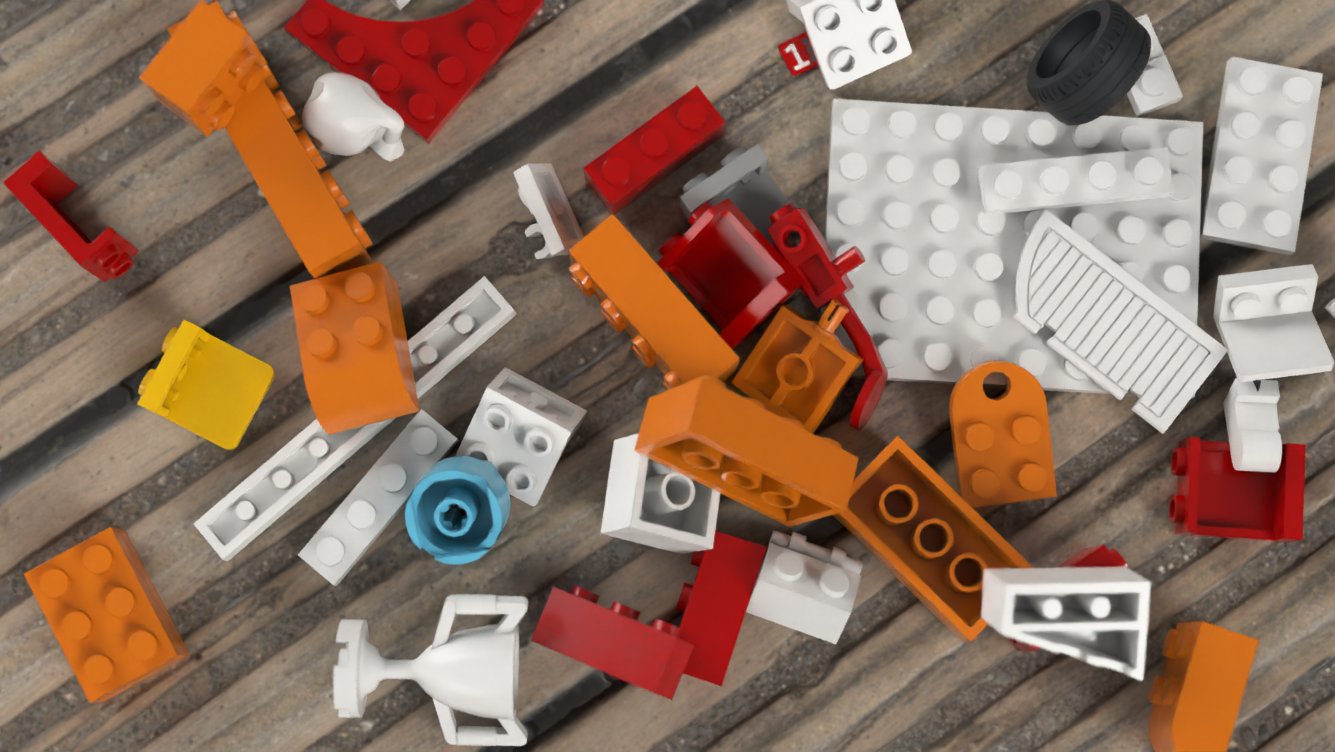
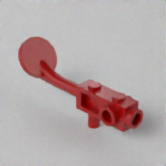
M789 203L769 216V220L773 225L767 228V231L775 242L773 244L774 248L805 281L799 288L806 298H810L816 309L830 305L832 299L842 303L841 306L845 305L849 309V312L846 313L840 324L855 346L858 355L863 358L861 363L866 375V382L855 402L849 425L861 431L874 413L888 377L887 368L872 337L845 296V293L854 288L847 273L864 263L865 258L857 246H853L836 258L806 209H796L793 203ZM797 232L801 236V242L799 244L795 240Z

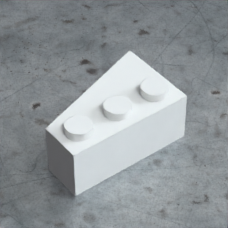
M1127 567L984 569L981 618L999 633L1057 653L1062 652L1083 659L1087 663L1096 666H1105L1143 681L1150 595L1149 581Z

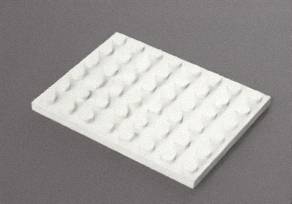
M833 99L825 241L836 258L853 246H857L865 258L864 263L847 273L854 288L845 293V296L872 337L887 368V380L955 385L959 378L973 366L986 361L1001 360L1014 363L1029 371L1038 380L1043 390L1110 394L1047 344V341L1055 332L1045 324L1036 334H1033L1013 318L1016 314L1015 289L1019 260L1034 224L1045 209L984 215L978 171L981 165L1168 147L1174 193L1170 197L1047 210L1197 325L1203 122L1100 116L1091 122L1070 126L1059 122L1049 112ZM829 305L825 306L824 308H821L820 318L822 317V315L824 314ZM839 324L834 334L837 335L843 345L858 355L852 341L842 325ZM862 363L851 378L866 379ZM993 372L984 379L983 386L1007 388V379L1002 372ZM1129 390L1125 394L1127 396H1136Z

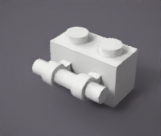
M773 530L746 612L836 644L853 608L861 579L860 572L863 561L846 556L847 551L833 546L832 550L809 543L806 541L807 536L795 532L790 536Z

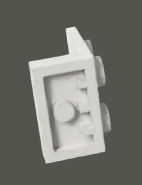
M786 0L790 13L804 23L825 84L831 90L907 57L912 52L895 0Z
M1313 264L1218 276L1213 318L1224 346L1228 349L1227 354L1236 377L1240 382L1327 372L1333 369L1334 360L1312 312L1318 282V275Z
M504 367L487 386L456 456L474 457L491 462L504 479L510 495L531 506H536L566 444L581 426L587 410Z

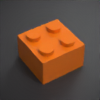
M200 0L139 79L165 107L208 138L214 129L220 130L229 122L235 111L233 105L244 91L250 92L259 84L264 76L265 69L263 67L267 61L248 33L206 2Z

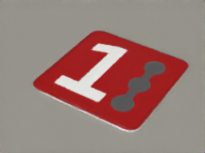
M807 31L778 45V49L792 76H798L818 66Z

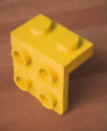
M183 319L179 328L173 327L167 334L161 349L165 354L156 370L150 369L144 376L138 393L142 396L137 404L226 450H233L239 445L273 382L275 370L269 364L210 335L201 327Z

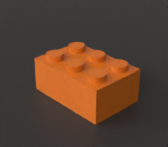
M109 527L24 573L89 703L106 702L190 656L125 530Z

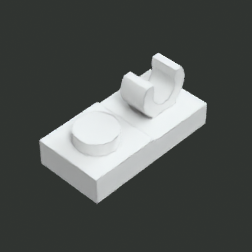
M1147 14L1135 18L1146 28L1151 38V53L1148 63L1140 78L1127 93L1136 117L1179 102L1183 98Z
M526 164L514 171L513 174L519 185L518 193L522 202L529 208L531 215L534 214L538 223L530 225L525 230L526 237H537L543 234L545 239L544 248L537 251L534 255L536 259L569 255L568 251L582 240L584 236L552 164Z

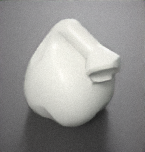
M326 73L316 80L312 94L303 109L302 124L322 151L335 155L351 156L364 151L370 146L378 156L388 162L402 156L405 151L401 141L404 121L395 110L383 103L380 95L367 82L345 73Z

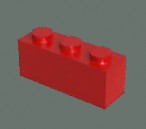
M695 86L583 167L585 181L609 213L616 215L723 137L725 121L701 89Z
M715 530L713 549L694 551L690 564L699 567L693 585L684 582L675 610L684 612L679 626L682 629L679 639L694 645L683 674L722 686L767 547Z
M573 585L570 593L555 587L552 588L531 641L671 700L673 699L694 648L693 644L679 639L682 631L681 628L657 618L654 619L652 627L637 621L641 612L615 601L610 610L599 606L597 602L600 595Z

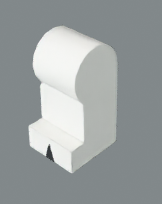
M1235 378L1223 402L1231 460L1235 470L1276 473L1279 469L1282 458V440L1278 432L1279 421L1276 405L1280 398L1278 381L1255 380L1240 382Z

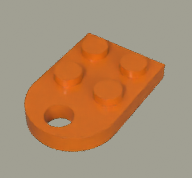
M1001 360L986 361L967 370L955 384L949 401V416L959 495L972 508L1057 497L1047 402L1038 380L1026 369L1014 363ZM993 372H1002L1007 379L1006 391L997 398L987 397L983 391L984 379Z

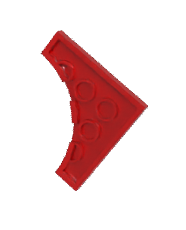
M307 0L285 25L284 29L291 37L337 73L353 75L367 82L380 95L383 103L402 117L404 125L429 144L544 6V0H474L459 9L437 17L402 22L365 18L346 12L325 0Z

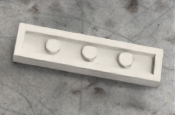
M1168 147L981 165L978 169L984 215L1170 197L1174 193Z
M421 409L300 551L298 556L331 584L337 586L405 506L412 491L424 474L433 465L443 460L459 440Z

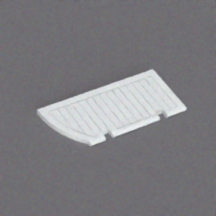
M1047 209L1043 211L1025 242L1019 260L1015 289L1016 314L1013 318L1033 334H1036L1045 324L1055 332L1047 341L1051 348L1119 401L1124 398L1128 390L1139 397V400L1131 410L1163 434L1220 362L1228 349Z

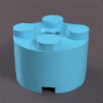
M454 456L441 460L424 474L410 495L405 509V522L409 536L420 550L423 548L439 562L450 565L473 562L481 558L495 544L506 525L511 508L509 490L496 467L487 460L468 456ZM458 504L459 508L465 509L467 513L465 516H461L459 509H451L450 506Z

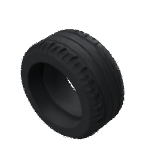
M1112 0L1096 1L1085 5L1065 19L1050 34L1036 53L1028 71V91L1034 100L1065 125H1080L1091 122L1114 107L1140 78L1151 53L1150 35L1146 28L1128 11Z

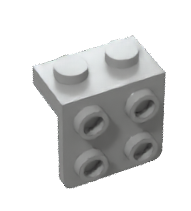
M756 144L748 151H746L744 146L732 151L721 161L723 168L708 177L704 172L686 183L682 188L685 194L680 196L679 209L688 220L704 203L709 201L713 206L729 198L774 247L773 244L775 242L767 231V228L773 225L769 220V216L790 202L766 170L769 158L759 144ZM798 232L795 236V240L801 237Z

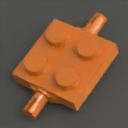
M832 299L830 305L817 322L805 318L788 305H782L735 376L732 384L750 396V398L762 402L766 410L780 417L799 421L803 424L805 430L813 434L863 361V358L843 345L837 335L834 334V331L846 313L849 312V309L845 305L841 306L842 303Z

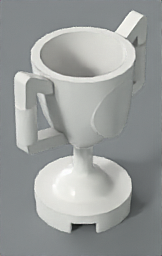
M473 594L447 596L433 644L428 646L418 658L413 660L383 658L378 648L369 642L366 620L342 619L338 627L336 643H346V648L340 649L338 665H334L333 670L335 709H339L338 717H362L365 711L367 695L376 690L380 681L384 679H412L432 697L445 740L448 744L468 746L525 745L528 732L517 718L516 711L519 682L518 622L527 611L528 599L523 596ZM455 613L505 614L498 625L481 626L449 635ZM453 709L484 718L498 719L503 727L457 726Z

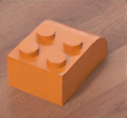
M381 261L290 285L307 393L317 420L328 435L420 411L398 283Z
M1203 621L1177 623L1176 630L1172 628L1169 630L1162 649V655L1167 657L1162 676L1158 674L1155 676L1148 697L1149 702L1153 703L1148 727L1151 745L1155 752H1227L1259 643L1258 639Z

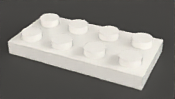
M1233 56L1227 61L1200 223L1201 239L1291 255L1295 252L1323 77L1322 73Z

